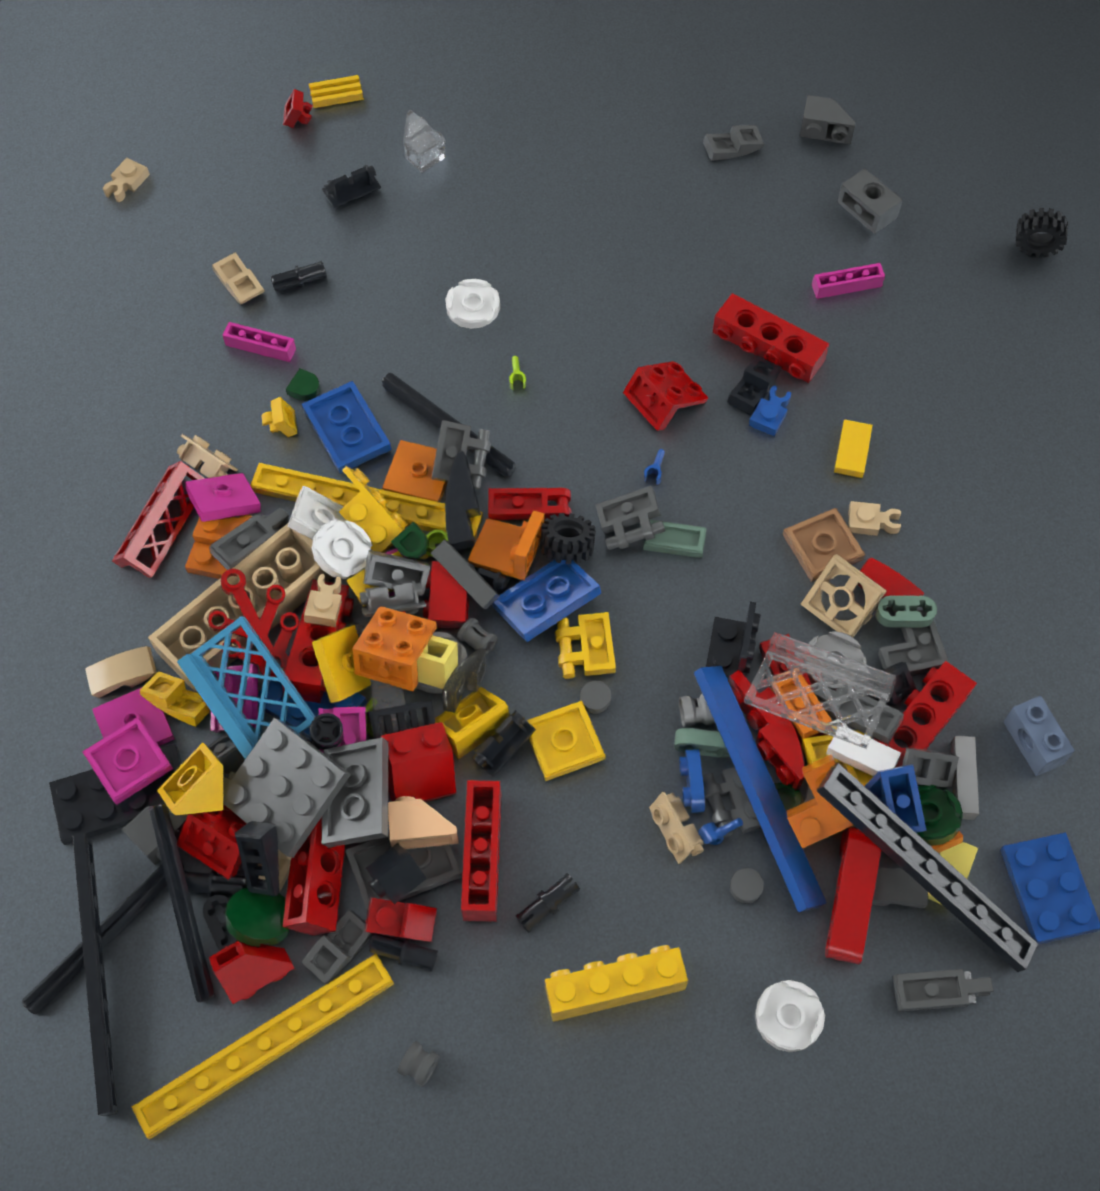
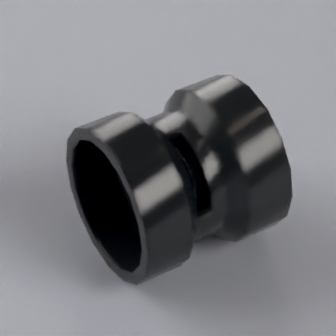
M330 713L320 714L311 723V739L319 750L324 751V749L341 745L344 738L343 725L337 716Z

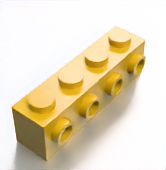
M663 945L651 949L650 954L637 957L636 953H629L619 956L617 962L604 965L603 961H596L584 965V970L571 973L570 969H562L552 972L550 974L551 978L545 979V990L552 1020L555 1022L686 990L688 978L680 948L670 949L669 945Z

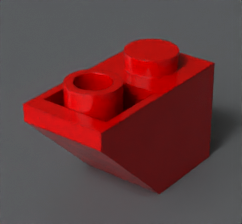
M432 561V568L429 571L426 589H430L429 600H424L426 607L423 608V616L428 618V620L435 621L437 628L461 629L462 625L468 620V593L438 561Z
M236 941L208 957L217 979L232 1004L252 997L257 990L270 982L281 980L289 971L294 969L285 948L265 944L255 947Z

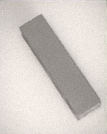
M954 736L950 743L951 754L958 756L959 759L952 784L953 794L961 804L963 811L962 819L975 820L979 815L975 737Z

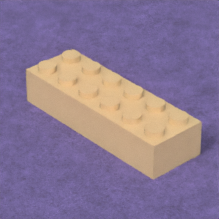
M288 523L232 568L244 573L246 577L245 591L259 619L267 602V589L272 585H280L284 588L285 600L279 605L270 630L280 623L283 614L293 612L307 600L313 579L318 580L321 574L325 575L326 582L333 578V576L323 571L315 561L312 552L313 541L309 537L289 528ZM230 576L227 579L230 585H236L240 581L236 576ZM221 578L148 637L156 653L194 692H197V690L177 661L186 654L193 653L219 633L209 627L208 618L212 612L222 611L226 614L227 618L237 620L243 616L234 596L228 595L222 590ZM277 590L270 593V597L274 600L282 597L281 593ZM217 616L212 619V623L215 626H221L224 623V619ZM232 634L231 639L238 640L241 647L246 648L247 639ZM225 639L218 643V645H223ZM230 644V647L238 648L236 645ZM212 648L203 655L211 667H221L222 649ZM229 650V654H235V653H236V651H230V650ZM228 659L227 666L236 659Z

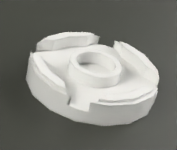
M480 279L463 280L454 289L452 287L448 291L445 299L447 314L460 327L470 329L481 328L490 324L498 316L500 310L499 293L487 281Z
M339 519L331 520L323 524L313 537L312 552L314 559L320 568L329 575L341 577V579H349L365 569L368 550H371L372 546L371 540L364 529L354 522L348 520L345 522L338 521Z
M786 980L775 983L764 990L757 1001L755 1020L757 1030L767 1043L778 1050L796 1052L804 1050L815 1043L823 1030L825 1013L814 990L801 982Z

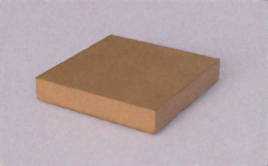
M833 508L783 530L782 535L811 582L819 578L833 555H839L851 565L865 558L864 551L837 508Z

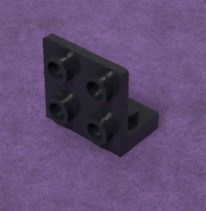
M750 601L745 622L720 617L714 618L706 667L722 666L727 679L738 670L742 673H750L756 646L755 638L761 614L755 613L756 602Z

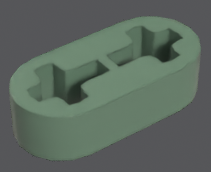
M886 596L880 600L875 616L878 622L885 627L923 628L933 622L937 614V606L932 599L926 596ZM892 607V611L896 612L895 616H890L889 612L885 611L886 608ZM918 607H922L923 611L927 612L925 617L921 616L919 611H916Z
M681 728L675 732L674 748L679 752L685 753V750L699 749L700 755L730 757L720 732L693 728Z

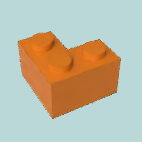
M832 754L802 767L803 775L815 798L787 810V819L802 848L853 826L846 817L816 791L829 769L837 764Z

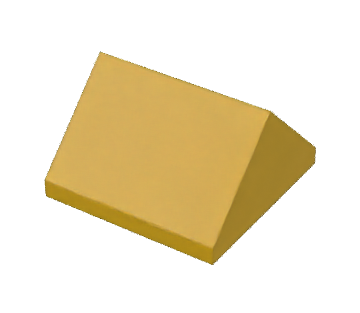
M480 687L437 716L435 722L443 723L453 753L460 759L485 742L490 735L493 736L496 733L495 730L508 717L509 708L505 701L485 688Z
M202 742L157 791L170 811L175 815L222 811L223 764L210 748Z

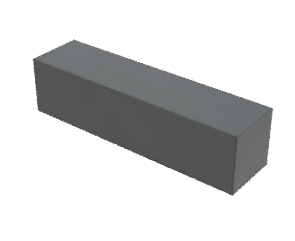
M443 540L431 552L438 562L482 608L487 609L500 597L448 541Z

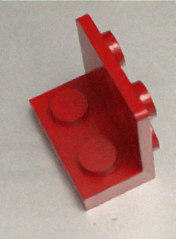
M674 361L638 367L623 391V394L657 431L665 430L677 409L703 404L708 400V396L702 391L701 386L684 372V368Z
M224 804L222 811L188 814L177 841V846L229 880L237 874L242 862L235 833L247 823Z

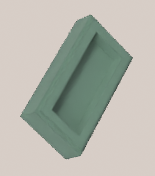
M650 519L651 524L658 522L657 520ZM663 521L665 532L656 534L654 539L648 541L644 539L643 550L702 558L707 528Z

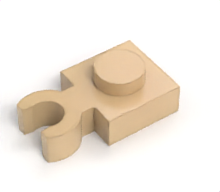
M126 157L111 174L113 181L104 185L103 190L106 197L115 192L116 201H123L126 196L125 192L128 189L135 192L150 175L148 168Z
M851 501L848 513V527L852 533L878 536L880 528L889 534H897L900 531L901 524H894L890 522V519L899 520L901 511L889 509L886 512H880V504Z
M321 574L317 580L318 591H310L304 613V622L335 627L342 603V595H338L341 591V577H336V582L333 585H326L325 575Z

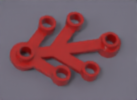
M238 569L226 570L221 576L222 590L226 594L234 596L242 615L246 617L272 656L280 661V667L285 671L289 658L286 650L292 633L299 626L298 616L292 612L282 615L280 619L281 632L274 647L268 637L277 609L285 600L284 588L280 585H272L267 589V602L259 619L245 591L246 577L244 573ZM230 576H236L240 581L236 585H230L227 579ZM277 590L281 593L282 597L274 600L270 597V593ZM214 611L208 618L209 627L217 632L222 631L235 621L227 618L226 614L222 611ZM220 616L224 619V623L221 626H215L212 623V619ZM286 618H292L296 624L293 627H286L283 621ZM242 627L232 633L248 639V635ZM231 639V644L236 645L238 648H243L238 640ZM236 652L235 654H229L228 659L237 658L244 661L245 653ZM251 654L250 663L258 665L261 674L264 675L266 668L265 659L261 655ZM271 669L270 676L277 677Z

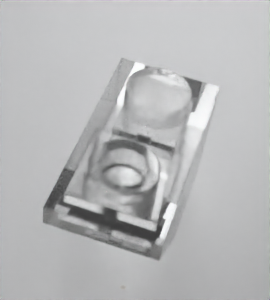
M409 110L406 115L403 136L405 158L423 173L446 157V142L443 135L439 131L432 129L422 116L419 117L412 110Z

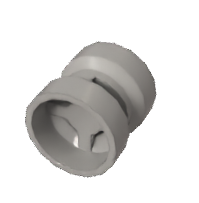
M703 694L699 698H692L691 696L679 697V709L683 728L694 727L696 723H703L705 725L716 724Z

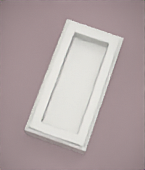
M840 725L828 746L826 754H832L835 759L874 777L878 771L895 768L901 752Z

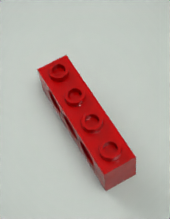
M733 293L714 318L713 333L717 334L718 337L734 343L745 352L758 355L782 367L783 370L790 373L793 377L802 379L807 383L812 380L826 360L830 343Z
M313 579L284 673L305 701L321 703L324 691L327 692L312 642L347 627V623H344L346 616L351 617L354 599L349 598V586L341 584V591L338 595H342V603L336 626L304 622V613L310 591H318V582ZM325 581V584H326V585H333V584H334V583H332V582H326V581ZM282 685V687H283V697H284L285 688H284V686Z
M946 660L939 669L931 668L922 681L926 685L921 691L914 689L904 703L908 707L903 712V721L889 744L876 738L873 739L901 752L895 768L902 766L906 748L899 747L894 740H903L907 744V748L927 750L977 685V682ZM931 695L940 696L944 702L935 701ZM913 717L922 718L926 724L920 725L916 723Z
M467 780L461 897L463 921L497 922L502 798L500 781Z
M322 817L294 858L291 857L283 927L311 936L336 931L345 845L328 848L322 844Z

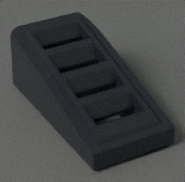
M432 700L366 712L370 740L381 738L382 736L377 718L379 716L383 717L386 734L395 733L390 715L394 713L396 714L398 731L407 730L404 718L405 711L409 712L411 728L419 727L416 709L420 708L422 709L424 726L436 723Z
M248 822L235 833L248 890L252 893L277 896L280 893L276 826L272 823ZM259 875L265 876V880L259 879Z

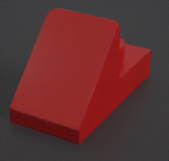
M370 897L364 932L431 942L437 908L403 902L394 904L390 900Z

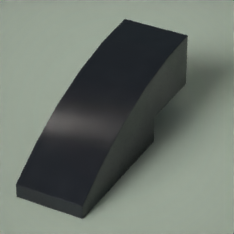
M464 451L457 453L451 469L445 503L448 542L457 551L474 547L476 542L470 518L481 515L468 459Z

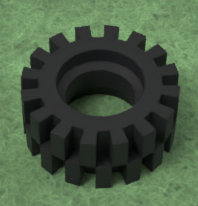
M1039 208V212H1035L1032 209L1029 210V215L1024 213L1022 218L1018 219L1016 229V246L1019 247V251L1024 252L1026 250V255L1028 256L1035 253V257L1038 258L1040 254H1044V257H1049L1050 252L1055 255L1058 253V250L1062 251L1067 243L1068 222L1066 216H1062L1060 211L1054 214V209L1049 208L1048 212H1044V208Z
M559 513V517L554 514L550 516V519L546 518L541 528V552L543 555L547 554V558L550 560L555 557L558 563L566 560V564H571V561L574 560L578 564L581 563V559L584 561L588 560L594 551L596 534L595 526L591 525L592 522L590 520L584 521L583 516L575 518V514L571 513L569 517H566L564 513Z

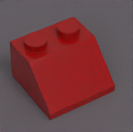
M442 722L381 736V738L388 741V792L392 802L403 796H411L415 799L429 802L456 794L453 750Z

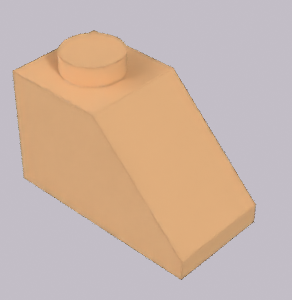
M403 796L393 802H388L389 837L392 847L397 843L404 849L459 844L456 826L422 799Z

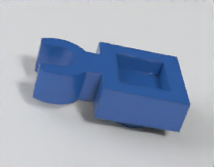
M775 385L770 389L768 400L761 398L749 420V426L774 437L787 415L788 409L785 407L789 404L791 398L790 391L782 398L777 397L778 386Z

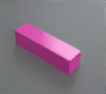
M880 263L814 275L812 288L816 299L879 288L883 286L885 274Z
M232 322L228 323L222 335L226 346L286 362L291 361L296 350L294 338Z

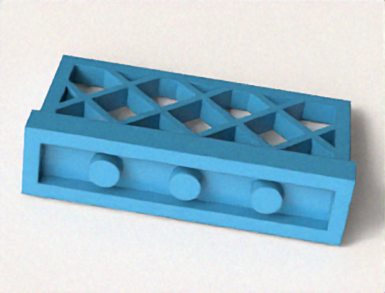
M245 616L239 617L193 653L186 654L177 661L244 759L247 758L261 738L262 726H269L271 723L263 721L266 703L282 705L280 720L286 723L288 706L299 708L307 720L297 727L288 725L298 734L309 728L316 717ZM240 627L248 635L246 649L230 647L232 633ZM225 639L224 645H218V643ZM253 644L258 649V651L252 650ZM212 648L223 649L220 668L211 667L203 657ZM229 650L245 653L243 671L227 669ZM251 654L261 655L265 659L266 668L264 675L249 673ZM271 669L277 677L270 676ZM214 671L220 672L219 678L217 677ZM226 673L242 676L239 694L230 693L224 687ZM248 677L264 679L261 698L245 695ZM270 680L279 681L284 686L283 701L267 699ZM290 696H291V698L294 700L295 703L289 702ZM232 697L238 698L237 704ZM244 699L260 702L257 720L247 719L243 714ZM251 724H257L256 731Z

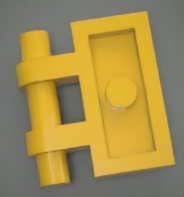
M609 612L578 615L579 626L575 627L569 626L568 618H563L557 622L555 639L560 646L558 665L562 668L563 678H574V667L576 665L584 666L585 676L616 673ZM573 640H580L582 651L573 652L571 642Z

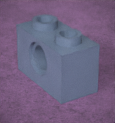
M1041 696L1013 707L1003 721L1035 776L1064 765L1075 752Z

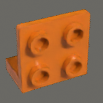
M533 510L529 521H524L521 527L490 518L486 519L468 558V563L477 568H483L495 573L501 572L503 575L525 581L540 545L542 523H544L545 513Z
M380 606L352 648L355 675L413 692L418 684L417 660L437 629L436 622Z

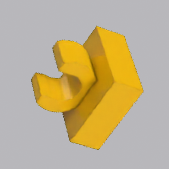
M281 397L271 400L272 411L261 415L262 425H269L271 433L281 431L287 437L298 434L295 410Z

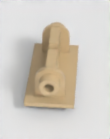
M181 435L187 442L185 445L179 446L177 450L179 458L195 469H198L204 461L205 463L199 472L206 477L212 478L228 475L227 471L229 468L236 472L238 471L236 467L229 463L231 461L229 456L217 449L215 453L209 450L210 443L195 435L192 439L186 435Z
M662 792L649 809L652 812L654 822L659 826L666 839L668 849L673 853L678 864H681L690 853L692 856L702 853L704 851L702 847L704 842L693 823L686 826L682 825L681 822L687 821L690 816L681 798L676 797L674 793L666 795L665 792Z

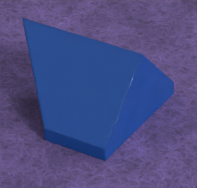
M911 764L878 771L865 787L915 833L927 831L914 766Z

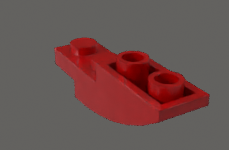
M738 670L729 676L728 682L740 709L746 715L747 722L754 730L759 731L755 742L763 760H768L775 768L779 780L786 786L789 784L793 785L792 787L796 791L800 789L805 777L802 771V767H804L803 754L795 728L772 690L768 687L758 693L743 673Z

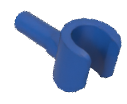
M663 449L658 450L654 463L645 469V482L650 474H656V485L660 484L662 476L660 468L665 454Z
M737 818L717 828L715 823L710 822L702 826L698 830V834L705 844L719 845L724 840L723 836L742 826L743 821L741 818Z

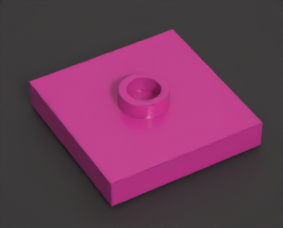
M243 473L185 482L186 492L202 522L261 512V503Z
M141 688L92 709L103 738L139 716L158 746L175 740L165 713L140 695Z
M139 716L82 751L116 805L173 769Z

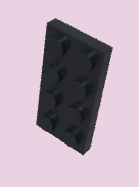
M176 744L160 748L173 769L118 805L113 802L93 769L49 782L61 842L67 845L73 843L72 835L85 833L88 837H92L124 827L146 807L166 804L157 790L182 764Z

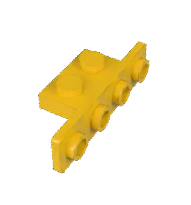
M346 466L342 471L360 492L339 513L345 520L354 522L364 529L371 540V549L373 551L385 553L393 546L391 541L405 529L408 523L398 512L392 514L386 507L389 503L388 500L378 490L373 492L366 485L370 480L360 469L357 468L354 471ZM425 554L421 559L426 560L429 556Z

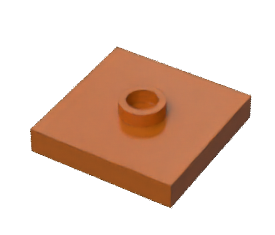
M400 440L382 490L440 502L447 482L431 479L437 448Z

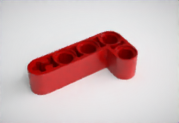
M849 827L843 830L839 855L842 858L827 936L825 958L860 965L864 953L881 849L858 828Z

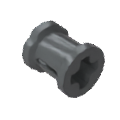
M470 618L462 625L456 637L460 642L465 641L476 650V655L479 658H483L494 648L498 637L493 633L489 634L479 626V621L476 618Z

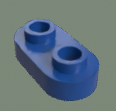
M699 749L685 750V757H679L680 775L687 778V787L682 788L684 807L690 806L691 813L705 812Z

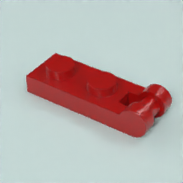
M488 488V518L494 520L530 519L533 510L545 513L544 519H550V516L554 514L559 517V513H564L566 517H569L571 508L568 507V503L571 501V491L567 488ZM548 501L556 502V506H548Z

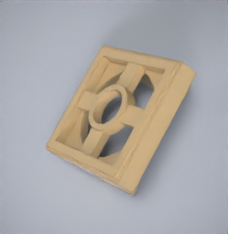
M836 554L833 555L801 605L836 632H842L854 638L859 629L873 617L872 613L876 611L879 601L886 590ZM837 575L850 576L845 586L835 587L829 581ZM858 583L862 585L865 592L864 607L855 601L853 591ZM837 590H844L849 594L850 601L847 606L841 607L835 603L834 594ZM824 591L829 594L831 604L827 611L821 600L822 592ZM847 609L857 615L856 618L850 620H838L835 618L839 611Z

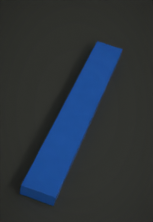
M722 666L699 668L694 672L696 680L798 912L821 907L827 903L805 852L787 819L785 807Z

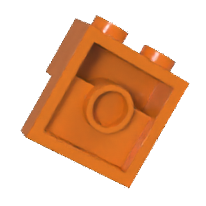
M248 514L239 516V518L230 517L202 522L199 517L192 535L195 542L185 565L186 571L192 574L220 579L227 569L210 553L209 547L253 516Z

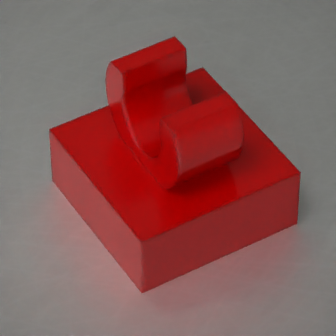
M294 89L284 106L283 125L293 128L297 120L302 124H308L311 120L312 115L309 113L312 105L308 102H303L304 92Z

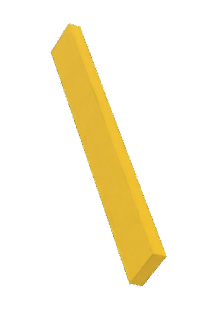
M263 463L258 464L250 484L254 493L296 502L302 487L306 486L342 506H345L360 492L350 482ZM369 487L373 492L378 490L388 500L389 503L386 507L392 514L398 512L408 523L406 527L414 521L424 531L443 530L447 533L445 503ZM480 511L481 515L470 518L475 541L483 519L482 511Z
M374 954L133 1105L131 1108L146 1138L152 1139L393 986L394 982L378 955Z

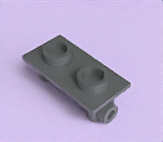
M415 581L393 584L394 596H389L387 585L365 589V592L359 593L361 605L367 604V606L361 607L364 617H370L371 619L380 606L400 612L405 611L407 614L417 613L419 611L418 608L426 607L424 600L418 597V595H423L422 584L415 583Z

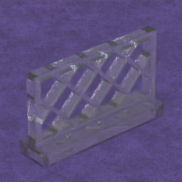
M774 632L769 642V649L744 698V703L867 749L887 701L889 702L894 691L896 675ZM772 660L784 663L788 671L772 676L769 666ZM807 672L816 676L818 682L802 687L798 679V675ZM792 678L797 690L781 695L776 683ZM837 683L844 685L849 693L833 699L828 686ZM769 685L772 686L776 697L768 700L755 696L758 689ZM822 689L828 701L812 706L806 694ZM871 695L880 700L877 706L864 710L858 698ZM801 696L806 708L799 711L788 709L785 701ZM853 700L858 712L842 717L837 705ZM831 707L837 720L828 723L820 721L816 712ZM862 719L867 728L864 736L862 737L850 732L846 724Z

